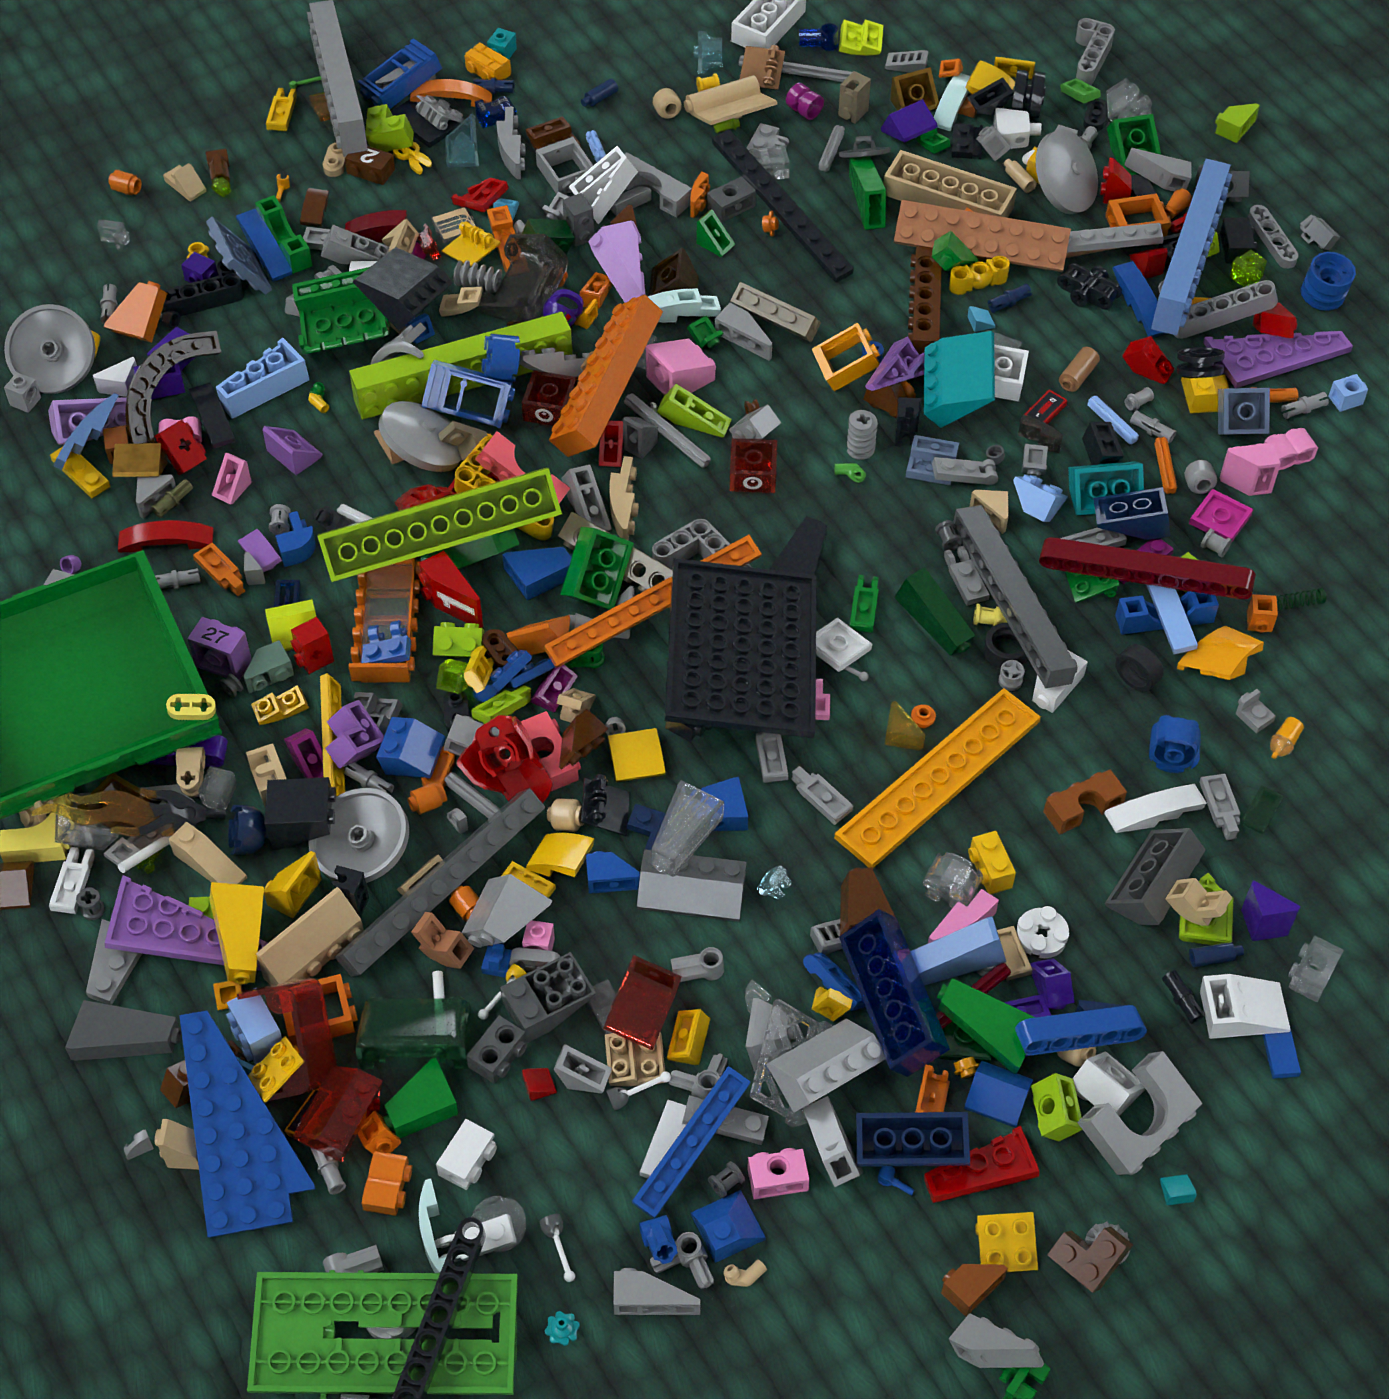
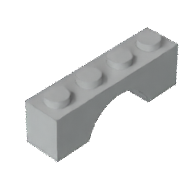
M627 152L624 154L638 171L626 187V190L637 186H644L656 191L660 195V209L674 217H678L690 206L692 188L656 169L654 166L643 162L639 158Z

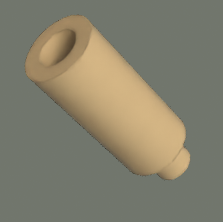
M1005 160L1006 173L1025 193L1033 191L1037 182L1017 161Z

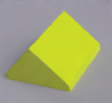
M312 599L265 609L272 643L280 640L285 651L293 650L290 643L293 640L291 629L316 617Z

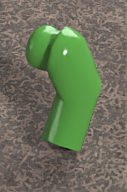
M856 463L834 464L835 475H847L854 482L858 483L864 481L866 477L865 471Z

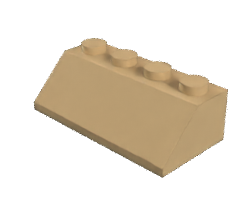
M338 887L256 953L264 980L277 992L280 989L302 984L310 976L317 975L322 966L328 961L336 959L335 956L364 931L361 918Z

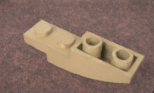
M627 456L623 458L620 474L611 473L610 477L611 517L618 536L625 540H629V535L634 534L635 521H633V517L638 516L639 503H635V493H633V484H631L632 480H636L637 467H633V457Z

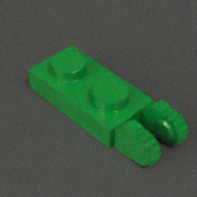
M864 575L858 576L849 625L853 630L873 633L879 589H877L879 577L873 576L872 588L863 587L865 582Z

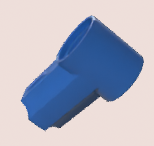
M667 1215L640 1222L639 1228L645 1248L649 1247L654 1260H658L662 1264L672 1262L673 1257L678 1252Z

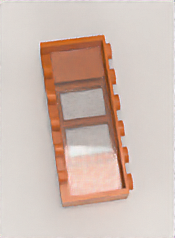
M417 557L357 575L359 589H356L357 608H354L356 626L352 629L354 647H351L352 663H349L351 681H361V683L410 682L411 671H415V658L412 657V652H416V637H413V632L418 630L417 618H414V613H419V599H416V594H420V580H417V575L420 573L419 562L421 561H417ZM400 620L401 628H406L407 635L411 639L410 660L398 663H361L363 645L370 643L368 628L378 625L379 633L384 632L385 640L392 639L390 623Z

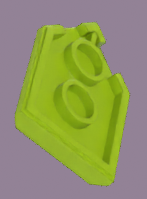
M1209 873L1198 881L1207 892L1223 891ZM1233 897L1227 906L1226 912L1221 917H1213L1208 926L1192 923L1180 916L1179 938L1185 942L1208 945L1232 942Z

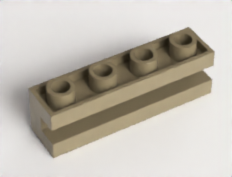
M742 282L739 283L730 300L731 303L743 308L750 314L809 342H812L821 324L815 316Z

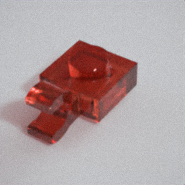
M424 224L425 230L419 233L417 239L422 241L420 246L425 255L430 254L433 260L441 257L436 242L432 238L431 229L427 224Z

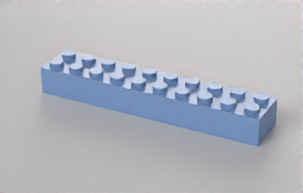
M1206 159L1158 298L1151 327L1153 330L1177 336L1179 328H1184L1188 315L1184 313H1189L1192 299H1194L1197 289L1196 285L1199 284L1201 271H1203L1211 246L1210 243L1213 241L1214 230L1217 229L1219 216H1221L1224 206L1223 203H1225L1228 187L1233 175L1229 173L1231 164Z

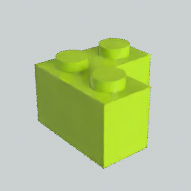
M387 104L368 108L365 135L370 147L388 152L393 151V149L413 146L414 131L405 114L393 116Z

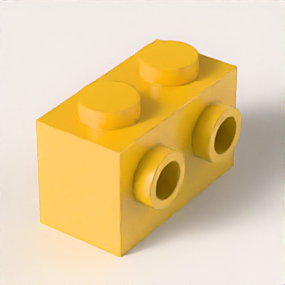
M997 831L972 837L968 854L971 862L975 864L980 882L984 884L987 893L991 895L1013 888L1016 871Z

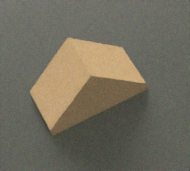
M974 490L971 495L970 507L982 505L985 512L989 514L994 527L1002 534L1006 532L1008 491Z

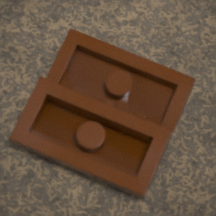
M563 116L526 129V134L535 151L574 137L581 147V143L572 134L570 124Z

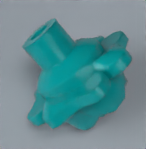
M558 1311L555 1317H548V1326L545 1329V1334L550 1336L551 1343H560L563 1346H567L569 1340L575 1341L577 1339L576 1332L580 1324L578 1321H574V1314H564Z

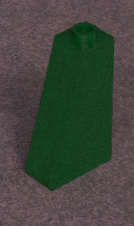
M924 567L907 577L896 593L895 599L950 656L956 652L961 654L972 646L970 642L975 637V634L928 570Z

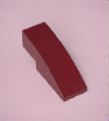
M389 210L366 214L347 222L345 230L383 243L382 239L403 220H408L407 210Z

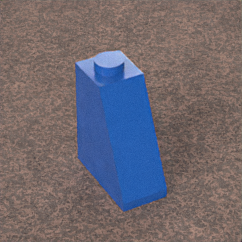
M564 547L506 552L503 554L504 570L526 600H530L564 583L573 554H569Z

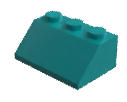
M1139 462L1068 467L1069 490L1076 515L1095 514L1093 498L1144 490L1143 464Z

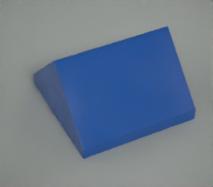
M981 1061L976 1070L964 1109L1016 1128L1033 1079Z

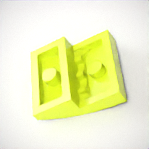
M866 19L863 25L843 20L839 52L866 56L880 54L884 25Z

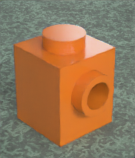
M1252 594L1247 609L1248 631L1272 632L1278 616L1277 597Z

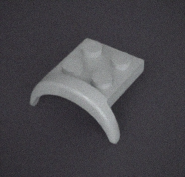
M421 322L415 327L409 325L400 335L396 336L375 353L371 364L392 359L399 352L409 353L422 359L424 354L411 343L426 328Z

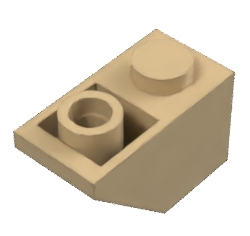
M162 1119L161 1129L156 1130L155 1145L159 1147L160 1157L164 1159L167 1168L199 1170L194 1130L169 1119Z

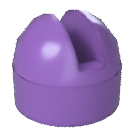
M74 555L65 556L60 560L62 571L70 574L79 571L82 565L81 560Z

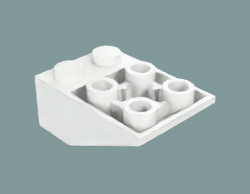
M1233 974L1203 976L1200 995L1210 1039L1290 1032V1025L1279 982Z

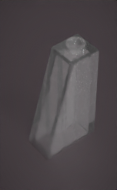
M681 780L677 785L653 844L651 866L659 872H664L674 877L722 821L724 801Z

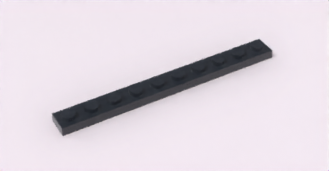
M730 129L712 138V144L756 190L757 195L836 283L853 274L854 268Z

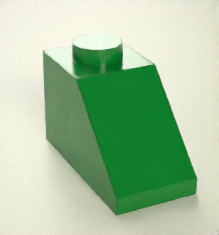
M952 231L934 241L931 257L945 271H951L953 267L966 264L969 267L978 261V258Z

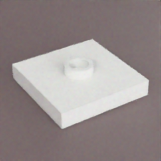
M838 618L816 632V655L838 672L872 649L871 642Z

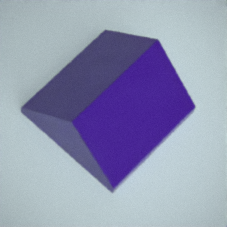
M922 99L889 114L881 126V132L905 143L937 128L938 125Z
M1253 880L1241 909L1251 940L1258 941L1288 936L1301 906Z

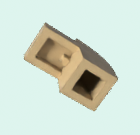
M1196 878L1177 880L1165 899L1186 920L1198 925L1208 926L1213 917H1221L1226 912L1232 896L1227 890L1207 892Z

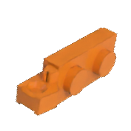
M213 542L193 554L194 560L220 587L224 589L229 587L237 596L245 592L239 569Z

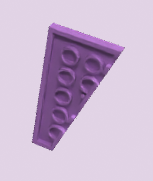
M1342 331L1315 332L1314 335L1302 336L1301 333H1294V338L1270 334L1247 335L1245 338L1233 339V336H1224V339L1205 337L1203 341L1206 347L1221 349L1225 352L1224 360L1217 363L1224 366V373L1235 388L1349 353L1353 347Z
M122 875L104 943L105 948L224 965L213 919L203 915V912L169 896L164 897L152 891V888L144 884L143 886L132 882L131 878ZM259 939L258 951L268 943ZM257 959V967H256V970H260V971H261V968H260V965H259V962H258V959Z

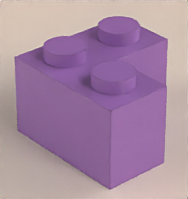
M357 700L344 705L327 721L337 738L325 749L340 769L370 756L381 746L384 735L361 702Z

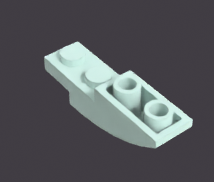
M698 289L671 290L648 296L663 311L658 321L662 323L676 322L678 316L707 315V317H717L721 312L717 296H700Z

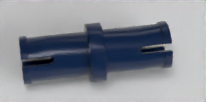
M497 78L473 80V84L487 89L492 94H497V92H515L514 80H497Z
M1025 283L1013 290L1008 289L1002 295L988 300L987 303L992 304L988 307L992 313H995L1007 306H1015L1016 302L1032 296V292H1029L1031 288Z

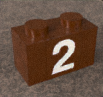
M367 146V151L347 154L345 157L347 174L384 185L395 170L394 157L391 153Z

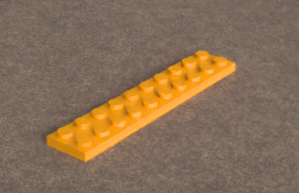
M1003 688L835 833L834 839L868 868L872 867L873 869L1040 722L1041 716Z

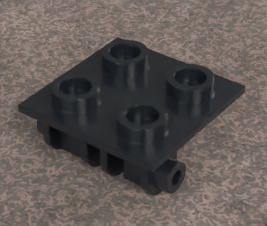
M603 774L596 775V778L593 780L584 778L581 823L627 836L630 792L609 786L608 780Z

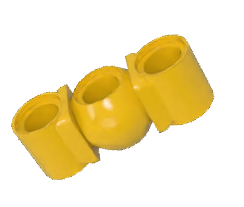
M995 256L992 259H986V263L979 261L971 264L969 267L967 264L953 267L950 274L949 290L953 294L962 295L967 291L971 292L973 288L983 289L989 284L991 286L995 284L1002 285L1007 281L1010 262L1004 256Z

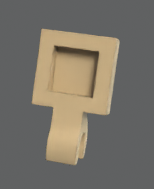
M41 800L37 801L33 807L19 812L21 822L25 828L33 827L43 822L47 818L46 814L55 809L53 800L44 803Z

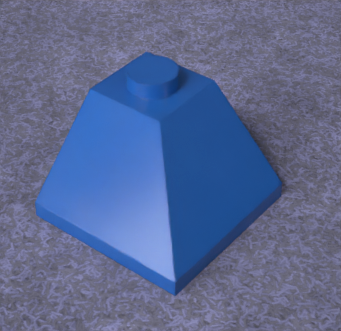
M741 1190L691 1212V1217L715 1263L766 1240Z

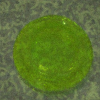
M220 177L212 180L211 188L218 195L225 197L226 194L231 193L230 183L226 179Z

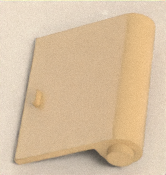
M754 75L687 95L684 101V108L687 113L689 112L692 116L710 125L732 118L739 119L742 118V115L777 105V100L761 93L759 82Z

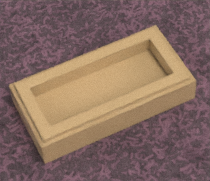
M1014 926L997 930L1007 961L1005 964L1011 970V975L1006 980L1009 981L1031 975L1032 967Z

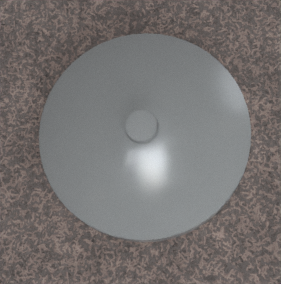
M1063 129L1056 130L1043 137L1036 152V172L1045 196L1055 208L1063 213L1077 214L1087 210L1093 204L1098 190L1097 169L1087 145L1075 133Z
M40 305L22 313L11 325L5 340V358L13 376L16 373H20L35 379L40 393H62L77 386L89 373L95 358V341L87 323L72 310L60 305Z
M408 401L395 402L385 408L379 419V431L386 444L399 457L414 466L434 472L450 471L461 463L462 459L458 447L440 441L438 434L451 423L445 416L433 409L421 407L422 404Z
M359 788L337 796L336 802H332V809L335 810V824H331L330 835L309 840V852L313 851L316 853L320 871L333 881H338L337 875L334 873L338 865L364 872L366 883L371 882L392 869L403 855L409 839L407 816L400 804L391 795L378 789Z

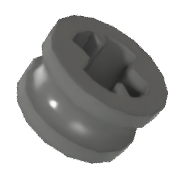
M229 673L226 676L227 679H222L219 683L228 696L235 698L237 696L236 692L243 691V686L233 674Z

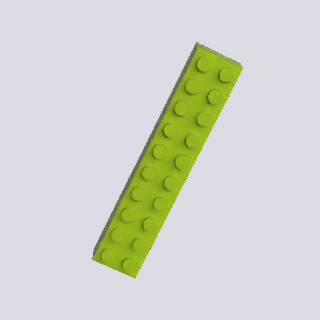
M558 312L421 350L424 354L422 359L412 354H407L349 370L354 402L362 420L382 414L388 405L395 402L422 403L432 362L438 360L482 372V359H486L487 356L486 350H484L485 336L490 337V334L519 336L520 343H515V349H520V356L521 351L535 350V354L542 353L541 349L555 348V352L563 351L564 355H573L571 328L563 312ZM519 364L517 375L513 374V376L533 371ZM451 375L447 396L460 393V383L463 378ZM467 379V386L464 391L487 384Z
M546 467L318 534L317 537L331 582L561 515L562 512L549 468Z

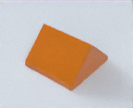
M566 615L526 625L506 634L519 651L525 650L530 655L546 652L544 645L569 632L570 616Z

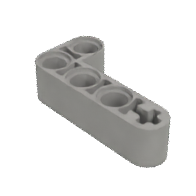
M1083 18L1078 22L1075 40L1078 44L1087 47L1078 63L1076 78L1089 85L1093 84L1112 47L1115 31L1112 25L1090 18Z

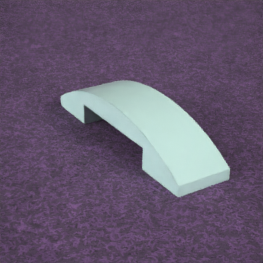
M960 73L959 76H954L949 82L934 115L938 125L937 128L951 131L953 128V123L957 120L958 111L967 94L970 93L965 88L970 78L969 75Z
M427 1179L420 1196L419 1225L429 1263L435 1273H440L446 1257H438L429 1218L440 1214L432 1180Z

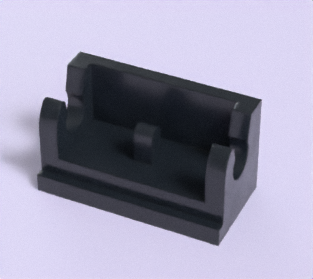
M898 397L895 446L901 447L903 437H909L910 445H912L914 436L918 432L921 408L920 398Z
M1089 423L1082 440L1091 465L1118 463L1124 455L1112 423Z
M337 865L334 873L337 875L338 881H332V885L334 888L338 887L361 918L369 901L364 872Z

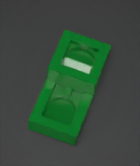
M937 128L915 138L925 149L933 154L950 147V139L939 134Z

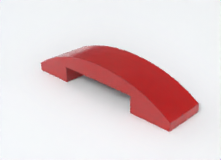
M174 520L137 524L119 532L118 552L142 551L143 546L188 544L189 549H203L213 542L214 529L211 526L200 523Z

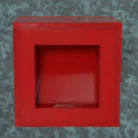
M548 1068L522 1070L523 1081L530 1101L557 1093Z

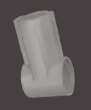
M714 947L705 948L700 954L671 959L675 983L699 978L717 980L724 973L723 955L719 949ZM709 962H716V963H717L716 965H713V966H708V965H706V964L709 963Z
M376 1245L348 1255L343 1252L332 1254L323 1260L325 1272L335 1270V1273H358V1270H364V1273H377L384 1270Z

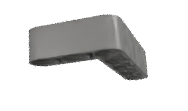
M1164 280L1158 286L1159 293L1161 292ZM1264 280L1191 305L1189 313H1184L1188 315L1184 328L1180 327L1177 336H1174L1179 339L1187 338L1274 308L1278 303L1275 284L1272 281Z
M697 519L656 542L652 547V557L672 569L674 558L687 560L699 553L705 559L729 546L730 543L710 522L705 519Z

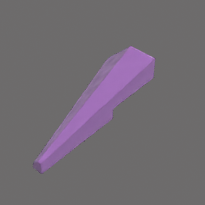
M908 336L894 342L865 385L866 389L874 391L924 375L925 352L919 355Z

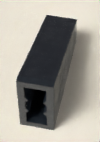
M806 516L769 570L817 575L826 542L827 525L820 520Z

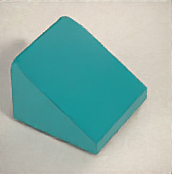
M1187 1174L1160 1178L1166 1205L1194 1202L1197 1194Z

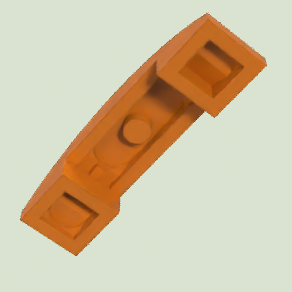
M454 79L428 80L411 92L410 101L413 102L421 101L416 97L417 95L423 97L429 95L470 99L471 107H480L478 102H483L486 108H491L490 104L492 103V93L487 89L470 82Z
M508 206L487 209L493 237L501 242L497 246V250L508 277L513 278L530 274L525 255L522 254L513 228V220Z

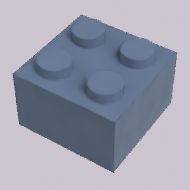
M1270 388L1218 389V435L1269 434Z

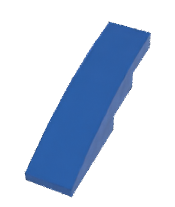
M252 209L236 215V219L250 247L256 253L262 267H265L272 282L292 275V269L257 210Z
M1132 261L1114 266L1112 269L1122 289L1128 307L1132 306L1138 323H1143L1147 336L1153 338L1167 334L1151 329L1158 300L1135 263Z

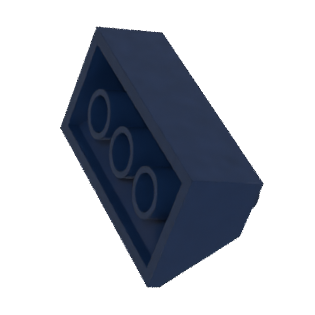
M968 1112L856 1113L857 1167L970 1165Z

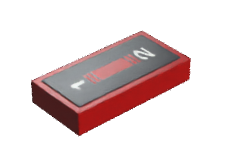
M1049 389L1023 415V421L1041 431L1067 405V399Z

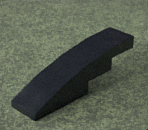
M211 383L190 388V395L196 405L198 415L213 448L236 442Z

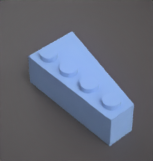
M284 338L277 342L278 346L274 349L268 348L265 350L263 357L256 362L252 360L246 364L247 367L244 371L235 372L216 386L220 404L232 419L310 380L305 360Z

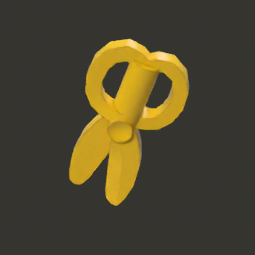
M413 142V146H411L415 150H411L409 147L393 149V155L400 160L409 159L410 168L419 175L423 172L419 163L426 167H432L431 160L425 154L420 153V147L416 142Z

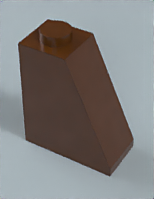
M872 867L850 870L841 885V940L887 933L896 917Z

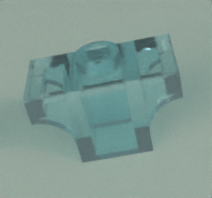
M698 31V46H694V58H698V73H706L711 67H722V38L711 37L706 31Z

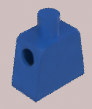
M739 777L700 789V803L687 805L689 819L704 817L708 831L748 830V813Z

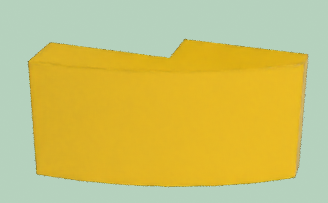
M298 685L277 697L270 693L251 704L260 725L291 717L309 708L304 694Z

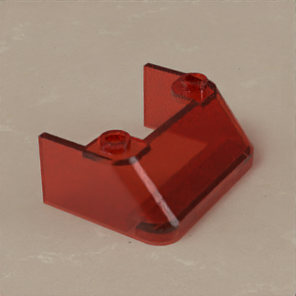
M306 978L240 991L237 994L238 1000L265 994L267 1005L273 1012L279 1014L292 1013L299 1055L304 1060V1063L282 1085V1089H278L268 1101L329 1086L336 1080L338 1075L337 1061L322 984L318 980Z

